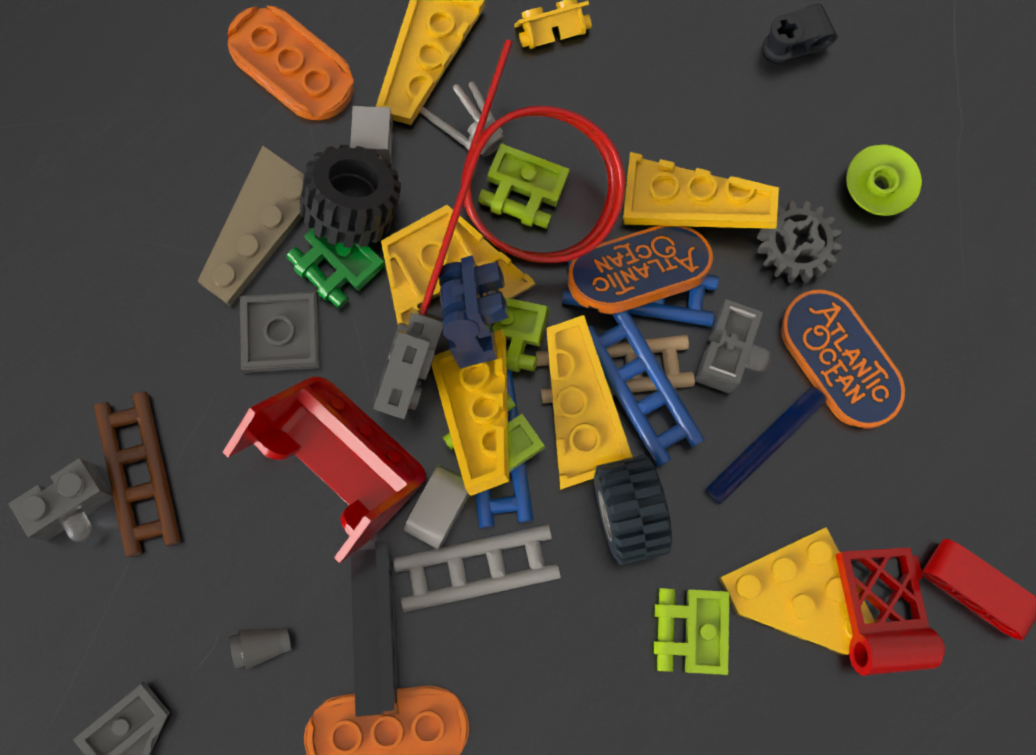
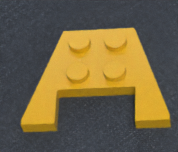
M448 205L381 240L398 324L399 322L408 324L412 309L419 310L418 307L423 302L453 209ZM459 216L443 266L451 262H461V258L471 255L477 266L497 261L503 272L505 287L497 289V291L502 292L504 298L514 299L535 286V282L529 275L521 272L511 263V260L506 255L498 252L483 238V235ZM439 278L432 299L440 295L441 286L439 285Z

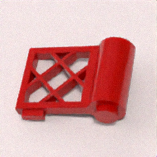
M910 547L843 551L835 554L853 634L849 644V656L855 671L860 675L866 676L936 669L939 667L945 655V644L937 632L929 627L918 581L923 579L918 555H912ZM899 558L903 574L899 582L884 570L889 559ZM851 561H859L871 571L865 584L854 576ZM878 578L893 590L886 603L871 591ZM899 597H902L910 604L913 620H905L893 610ZM865 599L880 611L874 623H864L861 605ZM887 618H889L892 622H885V621H886Z

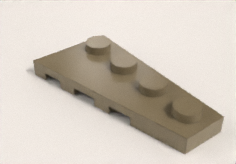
M262 146L198 279V282L204 288L229 306H232L303 218L299 209L304 174L264 146Z

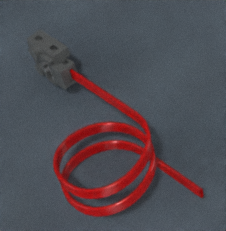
M506 39L465 160L461 188L420 310L412 309L408 324L401 322L398 324L375 394L373 410L405 419L408 408L415 410L422 391V387H420L422 381L418 380V378L426 380L443 328V318L429 314L427 311L463 204L474 226L491 243L510 255L537 263L567 262L584 256L604 241L619 217L625 195L623 163L612 140L591 120L576 112L560 107L529 106L502 116L483 132L513 43L511 40ZM542 116L566 122L584 133L595 144L602 155L608 175V192L604 209L590 233L571 247L554 252H531L512 247L496 238L485 227L475 210L471 195V180L479 156L489 138L501 126L514 119Z

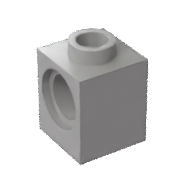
M353 106L350 148H356L357 145L364 147V150L367 152L373 150L379 154L381 160L387 159L391 163L393 119L390 107Z

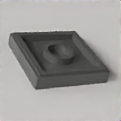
M316 291L240 296L241 371L243 373L320 368L319 308Z

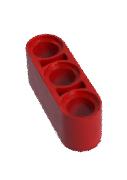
M942 539L921 572L932 584L1014 639L1023 641L1036 621V596L952 540Z

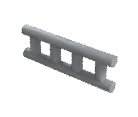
M549 524L440 547L439 550L435 548L394 557L393 562L396 573L408 571L413 595L401 597L403 612H411L560 579L558 564L545 565L541 548V541L552 539ZM525 545L530 569L506 574L502 550ZM486 554L491 577L467 582L463 559ZM447 562L452 586L428 591L424 567Z

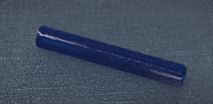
M816 387L808 389L707 487L710 496L719 503L725 501L826 403L825 395Z

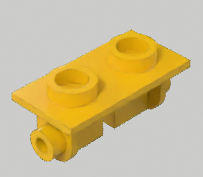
M563 0L556 3L557 9L544 13L542 7L522 12L523 19L518 20L514 24L515 28L520 26L524 28V32L519 33L522 47L529 46L530 49H533L537 46L555 42L552 31L554 27H558L561 40L586 34V30L591 29L592 24L590 16L588 14L583 15L582 9L589 5V1L578 3L577 0Z

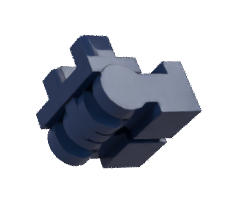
M471 255L461 258V262L445 264L442 266L439 275V285L441 286V312L444 318L442 322L443 334L448 339L450 352L460 368L498 359L495 330L492 326H494L495 322L509 318L508 307L502 292L488 294L489 291L505 287L503 272L498 262L477 266Z

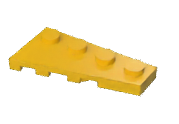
M410 0L376 107H390L393 121L412 125L485 8V0Z
M630 152L623 214L624 224L777 229L779 187L730 176L729 179L713 176L711 171L700 168H696L695 171L676 167L675 162L662 159L659 162L643 159L641 154Z
M584 315L546 328L560 490L593 479L597 465L632 458Z
M502 329L495 331L498 359L460 368L450 350L434 355L431 363L465 489L470 496L509 482L506 337Z

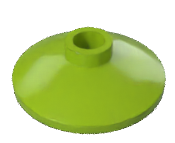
M873 145L863 149L853 158L847 170L846 181L850 195L860 207L876 215L890 216L907 210L916 201L921 191L922 178L916 162L905 151L891 145ZM874 181H881L885 185V189L876 186Z

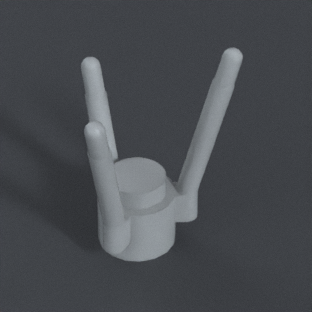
M471 81L468 86L482 112L485 100L476 84ZM455 84L453 86L455 93L475 120L467 130L470 134L469 139L426 108L422 107L419 113L464 145L469 151L481 114L460 85ZM489 111L483 132L495 122L491 111ZM501 127L485 144L481 152L483 157L492 154L499 148L501 143H504L506 138Z

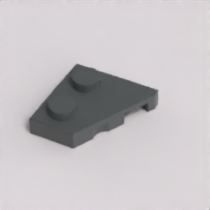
M143 681L77 735L73 741L85 755H150L170 712Z

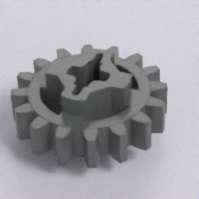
M794 200L790 201L786 206V210L778 205L777 229L762 228L759 231L757 239L765 242L761 243L757 251L761 254L767 253L768 257L763 263L765 267L772 264L777 267L774 276L778 277L784 271L788 273V282L792 283L798 275H801L803 282L807 283L813 277V273L820 278L827 271L826 267L831 268L837 261L834 255L841 250L842 245L833 241L837 240L841 235V230H831L830 225L834 222L835 218L828 217L824 219L821 216L824 210L822 206L814 212L810 210L809 201H805L801 208H797ZM804 233L803 243L796 250H793L796 239H799L801 234Z

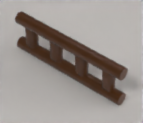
M147 392L134 393L132 395L134 407L114 413L111 412L109 402H101L94 405L126 557L142 554L140 541L163 535L165 546L181 543ZM138 422L142 444L120 450L115 428ZM146 459L151 481L128 488L123 465ZM154 497L159 519L136 526L131 503Z

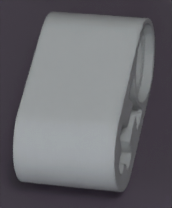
M438 465L413 508L403 531L439 550L470 496L465 489L462 476L442 465Z

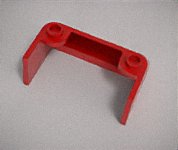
M318 376L310 377L250 407L223 451L229 458L254 444L264 456L270 459L285 460L295 454L349 505L340 517L341 524L349 538L334 557L339 563L370 541L417 492L426 479V472L423 466L337 386L331 381Z

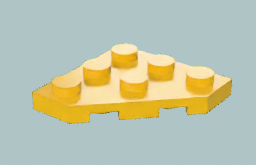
M827 527L718 578L724 591L729 592V601L736 615L773 627L797 638L808 640L840 654H849V644L853 634L835 555L840 552ZM864 601L861 605L864 623H874L875 620Z

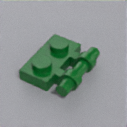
M314 228L304 235L306 241L313 247L311 250L304 254L298 247H294L286 255V258L294 265V271L301 278L307 277L318 288L317 294L326 302L330 300L338 309L344 307L349 301V298L341 291V287L346 282H349L359 291L385 267L384 261L370 247H359L358 244H353L352 248L344 247L343 243L330 244L328 243V238L317 237L314 234ZM323 259L336 270L329 278L317 267Z

